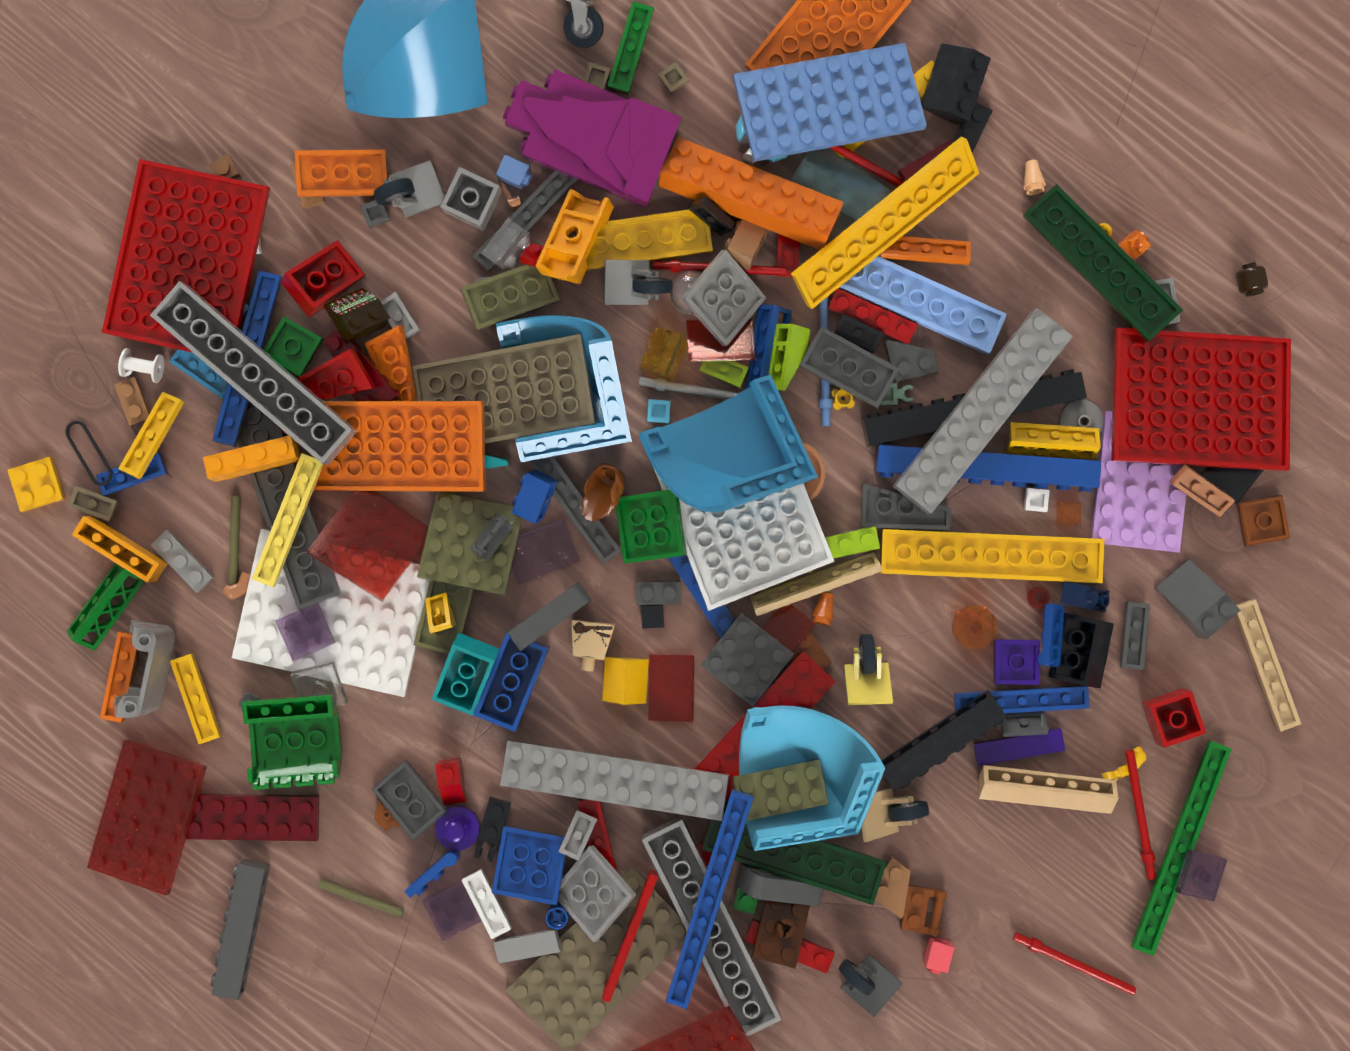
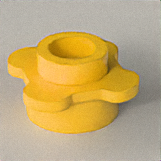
M837 388L831 392V395L834 397V409L840 410L844 407L851 409L854 407L855 402L851 394Z

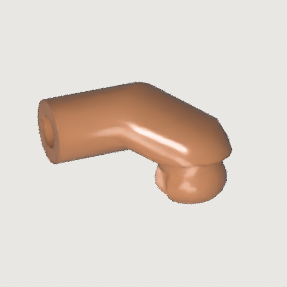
M241 572L238 583L224 587V596L228 599H236L246 594L251 574Z

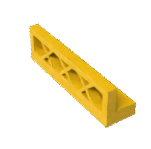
M1010 422L1009 442L1005 452L1012 455L1094 460L1101 448L1099 428ZM1014 446H1023L1022 448H1013Z

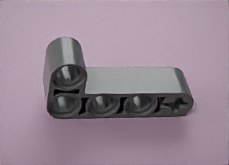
M578 582L507 632V634L519 651H521L590 602L591 598Z
M741 863L735 885L747 895L768 901L820 906L824 889L772 872H766L763 869Z

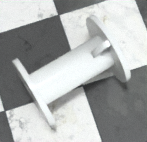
M125 348L119 358V375L126 377L133 371L151 374L152 381L159 383L164 372V357L158 354L154 361L132 357L131 350Z

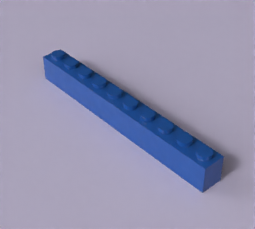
M878 445L876 446L874 472L880 473V477L893 478V474H902L922 448ZM980 452L960 479H968L970 484H982V480L990 481V485L1004 486V482H1012L1013 487H1026V483L1034 484V488L1048 489V485H1055L1056 490H1070V487H1079L1078 491L1092 492V488H1100L1102 461Z

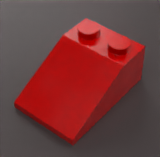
M337 240L285 272L281 284L307 317L310 318L324 309V304L336 300L365 277V273Z

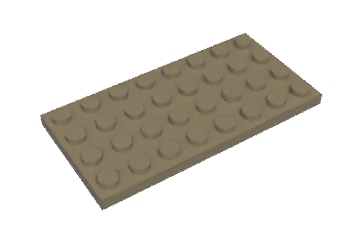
M582 334L412 366L417 401H484L485 444L597 423Z
M634 866L621 877L637 895L598 941L593 943L575 921L559 937L562 947L560 952L539 956L506 988V992L564 1051H571L686 938L687 930L678 912L654 888L610 1003L602 1000V992L646 881Z

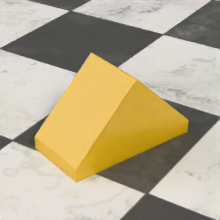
M447 593L425 598L430 634L456 626Z

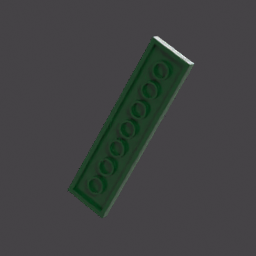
M1057 184L1023 215L1036 231L1147 342L1153 339L1183 311Z
M711 819L702 850L713 852L722 821ZM745 824L734 858L735 861L874 905L887 863L885 860L824 840L754 851L747 824Z

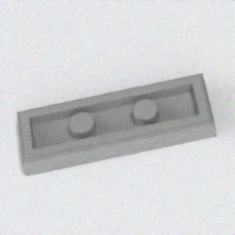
M554 929L497 939L493 942L498 964L558 953L562 950L558 931Z

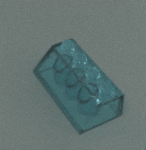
M828 148L809 151L792 176L793 181L804 187L843 201L844 204L841 212L855 222L887 197L891 191Z

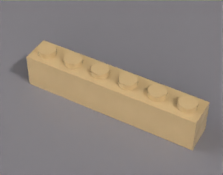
M983 765L977 780L979 799L1111 814L1119 799L1116 780Z

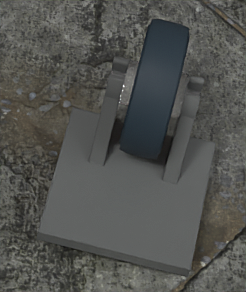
M870 954L858 966L845 959L838 968L846 978L840 989L873 1017L877 1015L903 984Z

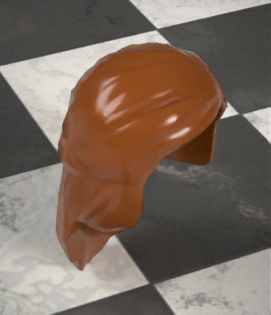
M602 463L591 472L584 484L585 495L580 509L582 510V516H585L587 521L593 522L604 517L607 518L618 505L625 484L624 473L619 468L609 463Z

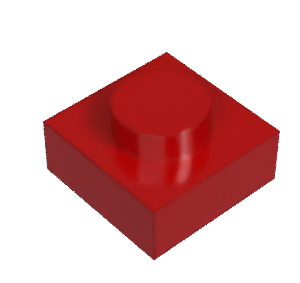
M531 243L519 256L521 263L535 267L544 246Z

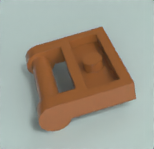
M909 884L900 929L939 937L941 933L939 926L943 902L947 897V892ZM929 896L935 897L931 926L924 925Z

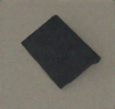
M1207 467L1201 476L1232 496L1235 500L1234 504H1237L1264 470Z

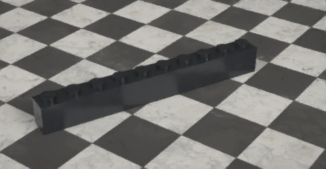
M1074 369L1060 372L1061 376L1055 378L1052 377V374L1041 376L1011 415L1087 398L1082 372L1074 373ZM965 393L952 396L953 400L944 402V398L932 400L931 405L924 407L922 403L910 405V410L901 411V408L887 410L888 415L879 416V412L866 415V419L861 421L866 446L869 447L936 432L964 397Z

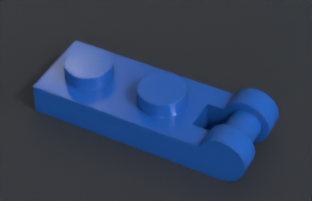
M1045 604L1043 612L1044 631L1041 636L1043 643L1042 653L1038 656V663L1042 666L1057 667L1060 664L1065 608L1063 605Z
M454 850L446 852L412 882L404 892L409 898L415 893L418 896L421 895L428 888L426 884L431 879L434 881L438 880L445 873L443 869L446 866H454L460 858V852Z

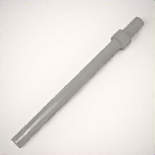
M640 377L639 379L640 386L656 388L657 391L663 392L664 390L724 400L739 394L666 381L665 378L659 377L657 379Z

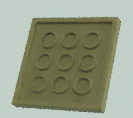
M437 491L417 577L505 596L523 518L512 513L514 508L512 506ZM497 513L507 518L508 522L515 527L487 562L469 548Z

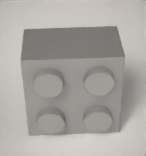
M459 167L440 208L444 213L484 231L503 191L499 185Z

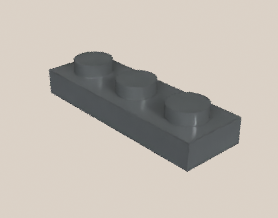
M1125 602L1119 664L1121 668L1144 670L1150 604Z

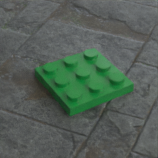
M670 489L619 498V503L615 508L623 564L687 555L679 498Z

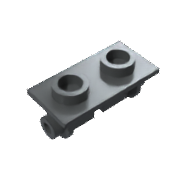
M496 513L469 549L488 562L515 526L508 522L507 518Z

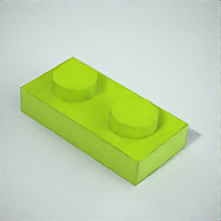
M708 350L699 371L740 388L749 367Z

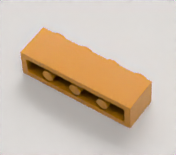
M285 436L205 456L203 460L207 478L219 482L298 462L301 450L299 443L292 437Z
M83 516L72 533V536L147 583L157 582L168 564L94 516Z

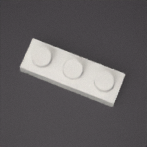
M481 868L462 878V882L491 939L511 930L512 926L496 894L491 893L492 886L483 869Z

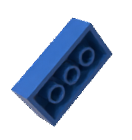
M506 633L474 716L515 732L519 727L550 646L534 641L519 651Z

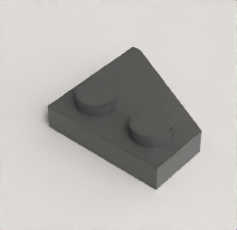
M890 340L884 342L889 363L899 368L894 378V383L938 372L933 350Z

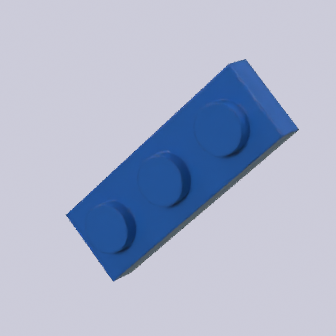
M156 453L141 480L118 469L119 467L112 469L111 481L104 486H100L103 496H108L168 474L162 454ZM109 471L97 474L98 482H105L109 477Z

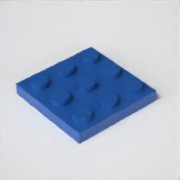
M503 826L491 893L557 905L566 855L558 851L565 837Z

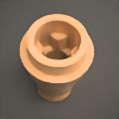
M1038 160L1025 162L1024 190H1026L1028 195H1037L1044 192L1046 183L1038 165Z

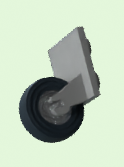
M567 0L571 2L572 10L568 12L564 19L563 28L566 38L570 43L581 48L595 45L601 39L604 30L602 17L593 9L595 4L589 2L590 0Z
M431 160L389 175L390 179L383 180L384 184L374 191V197L379 205L392 204L393 207H399L402 209L405 218L439 206L445 198Z
M605 259L604 305H648V299L657 300L659 299V294L671 293L673 282L671 279L659 277L660 272L649 270V260Z

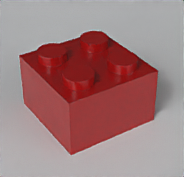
M1181 688L1141 702L1155 743L1163 748L1206 734L1191 690Z

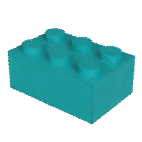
M458 633L431 700L473 716L500 649Z

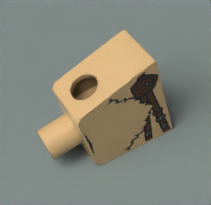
M580 619L572 620L573 656L582 657L581 670L594 671L595 659H605L615 624Z

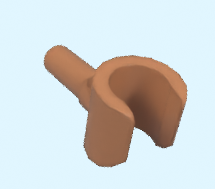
M500 182L499 186L506 195L510 208L512 210L518 209L522 205L519 195L512 197L505 183Z

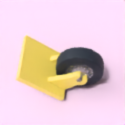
M872 634L860 635L859 648H853V664L844 665L848 705L893 704L889 664L881 663V647H875Z

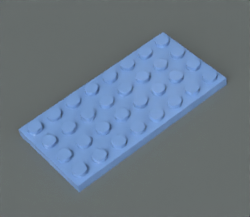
M905 43L736 73L732 77L753 162L925 130L927 127Z

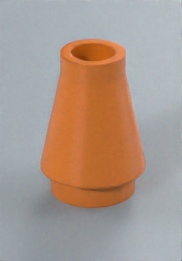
M821 593L811 615L813 623L830 626V622L833 621V594Z

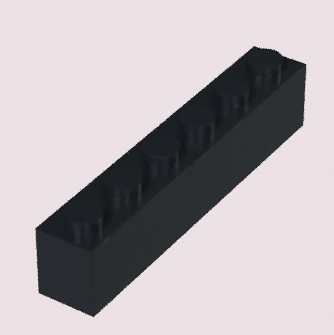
M986 690L881 760L885 767L883 775L894 791L899 788L904 789L917 776H924L931 767L936 764H942L949 755L954 752H960L966 747L967 743L973 739L981 738L985 731L991 727L995 728L1002 724L1003 719L1007 716L989 690Z

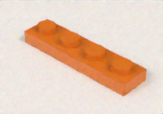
M902 236L883 251L881 257L885 259L969 265L971 261V242Z
M117 632L100 719L119 723L125 722V718L115 717L113 703L115 696L124 695L128 691L129 686L132 687L139 650L132 644V633Z

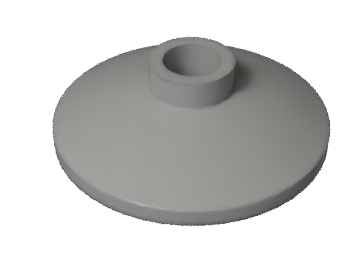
M1077 400L1069 403L1062 410L1059 418V426L1099 428L1100 433L1104 425L1101 410L1094 403L1087 400ZM1082 417L1087 420L1085 426L1080 423Z

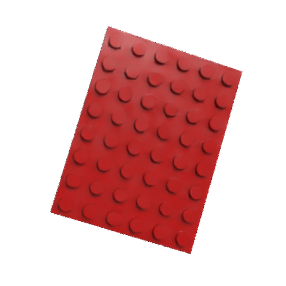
M139 159L102 333L193 353L150 316L179 281L189 285L240 329L271 188L265 185Z
M1117 327L1114 329L1111 461L1169 465L1186 464L1187 466L1271 471L1290 470L1291 338L1161 330L1153 339L1147 342L1134 328Z

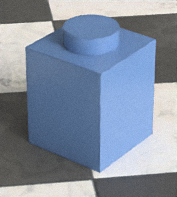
M504 155L496 176L498 180L523 190L525 185H529L532 173H530L529 165Z

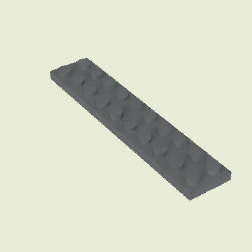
M250 401L248 402L238 439L240 448L285 437L277 424ZM295 463L249 474L269 531L272 529L295 471ZM309 503L283 566L298 610H303L342 595Z

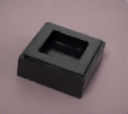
M663 605L641 606L642 629L664 627Z

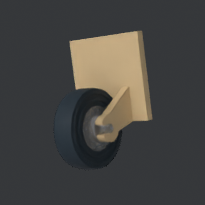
M892 788L877 791L862 824L864 842L899 832L898 826L917 824V819L929 815L928 803L926 801H914L913 796L893 797Z

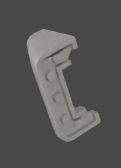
M131 619L129 632L133 633L132 644L137 650L148 652L141 688L129 686L128 691L124 695L115 696L113 703L115 717L135 718L153 713L160 708L175 643V632L170 626Z

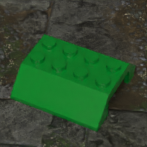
M332 694L242 702L243 723L249 724L252 766L247 769L248 782L253 784L254 790L270 789L272 782L274 789L292 787L293 781H295L296 787L314 786L315 779H318V785L335 784V778L340 777L342 747L339 713Z

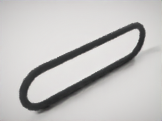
M71 422L68 424L65 434L94 484L98 486L108 484L112 479L113 472L91 433L83 422ZM80 424L84 428L109 471V477L105 482H97L71 439L69 429L72 425Z

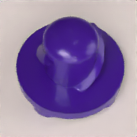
M464 806L447 808L448 812L436 821L435 833L437 839L447 849L454 851L465 850L472 846L478 838L480 823L474 811Z

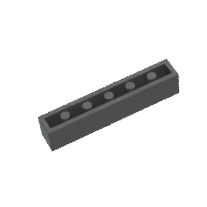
M244 859L234 868L233 878H235V883L228 895V900H231L230 907L227 908L224 915L226 926L225 930L221 932L219 943L222 944L221 951L216 955L215 965H217V970L213 974L210 986L213 987L212 995L238 1000L244 994L270 864Z

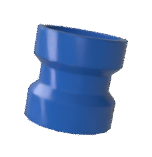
M560 902L557 905H551L546 914L547 925L554 930L562 929L567 924L569 913Z

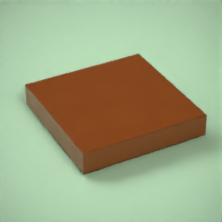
M1283 495L1236 504L1244 546L1290 539Z

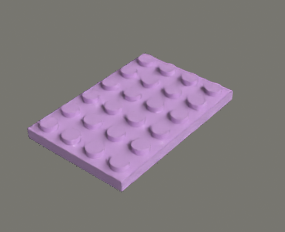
M1104 411V425L1099 461H1102L1100 488L1095 490L1090 538L1105 539L1104 544L1180 553L1186 494L1172 485L1170 480L1183 465L1111 461L1112 411Z

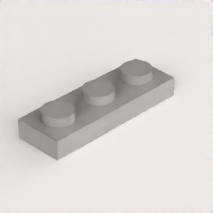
M166 530L151 544L158 554L196 593H199L215 578L170 530Z

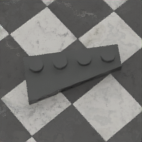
M862 483L861 528L875 526L876 528L950 530V507L938 505L932 514H927L903 494Z

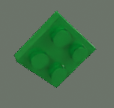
M283 316L264 351L284 368L298 376H302L320 347L323 338Z

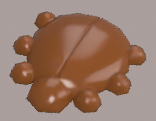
M377 802L375 820L378 825L382 826L385 831H388L392 826L399 827L400 824L385 805Z

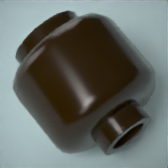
M1256 262L1242 265L1243 270L1236 273L1239 292L1246 294V297L1264 293V289L1268 287L1265 267L1256 266Z

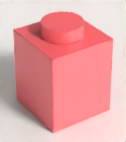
M929 936L923 958V963L928 968V971L935 974H940L941 972L948 973L955 948L951 941Z

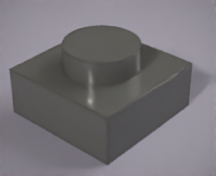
M376 200L360 206L369 228L390 221L385 205H379Z

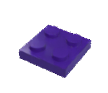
M994 639L993 683L1040 685V664L1038 663L1040 640Z

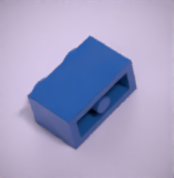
M536 469L525 473L520 481L521 490L513 500L514 508L512 513L534 524L542 521L558 480Z

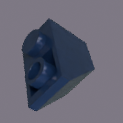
M1064 581L1060 603L1106 612V607L1110 602V591Z

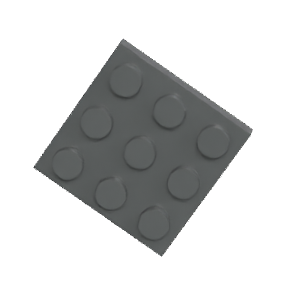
M741 612L700 665L746 702L754 706L794 653Z

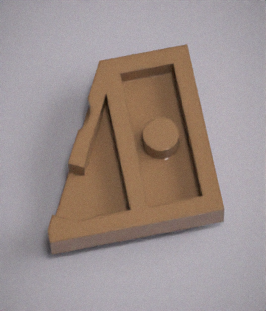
M891 856L886 863L875 900L902 919L911 870Z

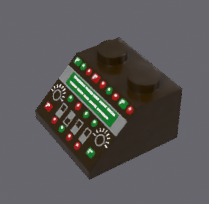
M364 288L324 304L325 310L345 344L384 328L390 319L379 298Z

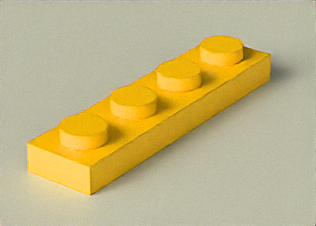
M162 391L120 464L119 470L141 480L184 405L181 399Z
M194 653L171 660L170 663L198 744L222 737Z

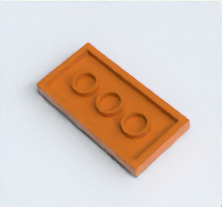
M385 149L294 150L297 197L374 196V191L384 184L383 180L387 179Z

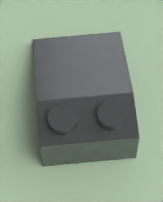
M1187 559L1155 587L1198 638L1208 639L1241 611L1231 598L1190 559Z

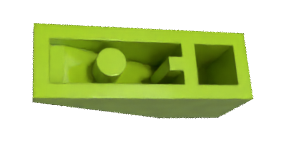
M776 324L768 375L772 376L778 391L786 390L807 352L810 329L795 324Z

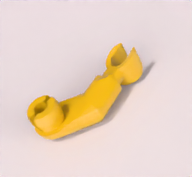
M1141 747L1133 749L1137 769L1147 758L1146 753ZM1126 764L1118 767L1114 772H1105L1101 775L1103 779L1116 780L1117 782L1118 777L1123 778L1129 775L1128 766Z

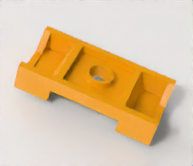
M569 189L535 266L542 275L581 284L588 268L586 259L601 225L606 226L614 208L609 198L604 197L601 201L585 198L575 190ZM578 231L577 236L569 238L571 232Z

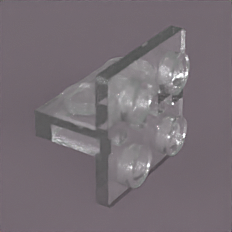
M507 218L481 254L498 266L501 271L512 270L518 263L517 257L531 244L529 231Z

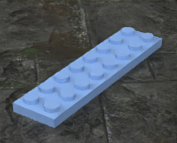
M879 256L839 287L986 355L991 353L1007 315Z

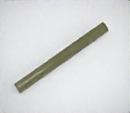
M231 496L228 584H236L238 582L240 496Z
M323 879L319 882L318 888L400 918L403 915L404 909Z

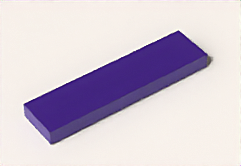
M1061 728L1050 729L1044 735L1012 736L973 743L978 766L1065 751Z

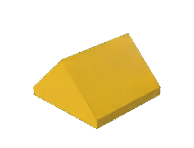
M605 656L602 701L622 705L646 704L649 659Z

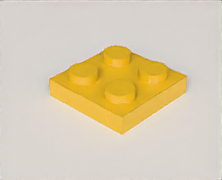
M46 457L7 470L20 512H26L66 499L53 457Z

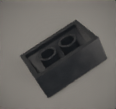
M941 44L921 101L922 109L955 125L969 122L991 58L972 48Z
M1064 613L1061 661L1059 666L1050 667L1048 677L1101 689L1114 623Z

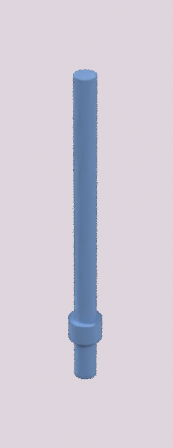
M828 297L819 303L820 327L822 326L829 330ZM821 378L819 409H821L822 426H831L830 409H832V399H830V383Z

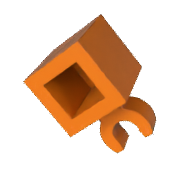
M1137 229L1129 233L1118 244L1134 261L1151 246L1148 242V237Z

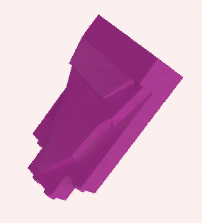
M556 69L553 75L548 74L544 85L547 90L521 80L519 86H514L511 98H514L511 107H506L503 119H506V127L528 135V138H523L520 150L523 151V158L554 171L556 170L571 178L578 179V181L641 207H647L680 123V116L634 98L627 100Z

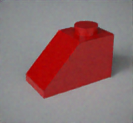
M461 758L439 760L435 767L438 788L444 805L466 802Z

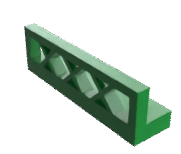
M115 563L68 628L67 633L70 639L95 651L144 583V580ZM128 576L137 579L133 586L124 588L123 582ZM122 594L123 600L121 603L111 606V599ZM109 612V620L98 624V617ZM96 631L97 636L92 643L84 640L87 633Z

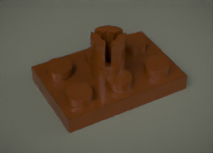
M765 900L751 957L796 969L810 905Z

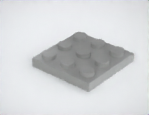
M721 250L681 297V300L722 346H727L767 297L727 250Z
M592 845L585 850L580 860H577L562 879L558 901L594 943L603 936L637 894L596 847Z

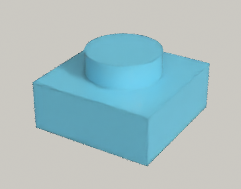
M649 399L647 422L669 423L671 401Z

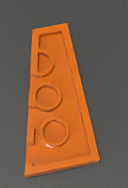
M398 325L366 342L365 346L371 360L375 363V368L381 375L384 374L394 390L397 389L401 396L393 401H417L404 326Z

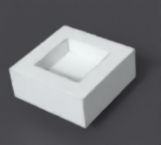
M1026 488L1023 510L1047 512L1050 490Z

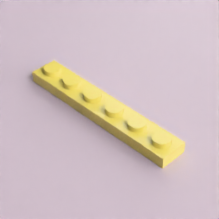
M301 453L252 580L271 587L276 586L324 465L316 458Z

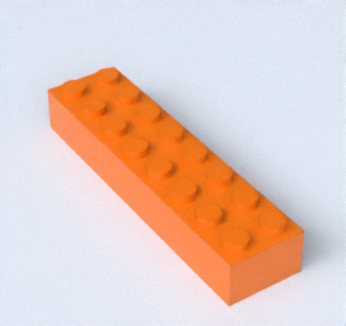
M680 137L677 138L660 171L659 187L692 200L705 196L727 214L818 250H821L828 244L844 204L843 201Z

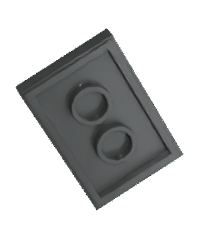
M407 760L403 761L372 788L373 792L412 840H416L448 812L446 807Z

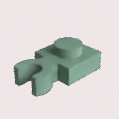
M892 383L879 406H897L898 399L906 403L913 401V398H907L904 395L905 390H912L913 386L906 385L901 389H897V383Z

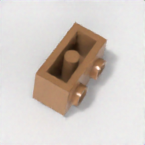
M742 219V221L738 220L736 222L737 224L733 230L735 234L733 238L729 237L727 239L724 250H727L740 267L750 270L767 237L768 229Z

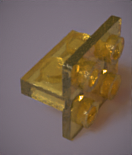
M656 327L651 335L646 353L642 357L640 368L674 381L690 340L685 338L684 334Z

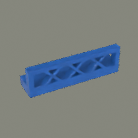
M776 305L759 306L746 389L751 387L749 383L754 379L768 376L776 324H779V313L784 314L782 324H790L792 310Z

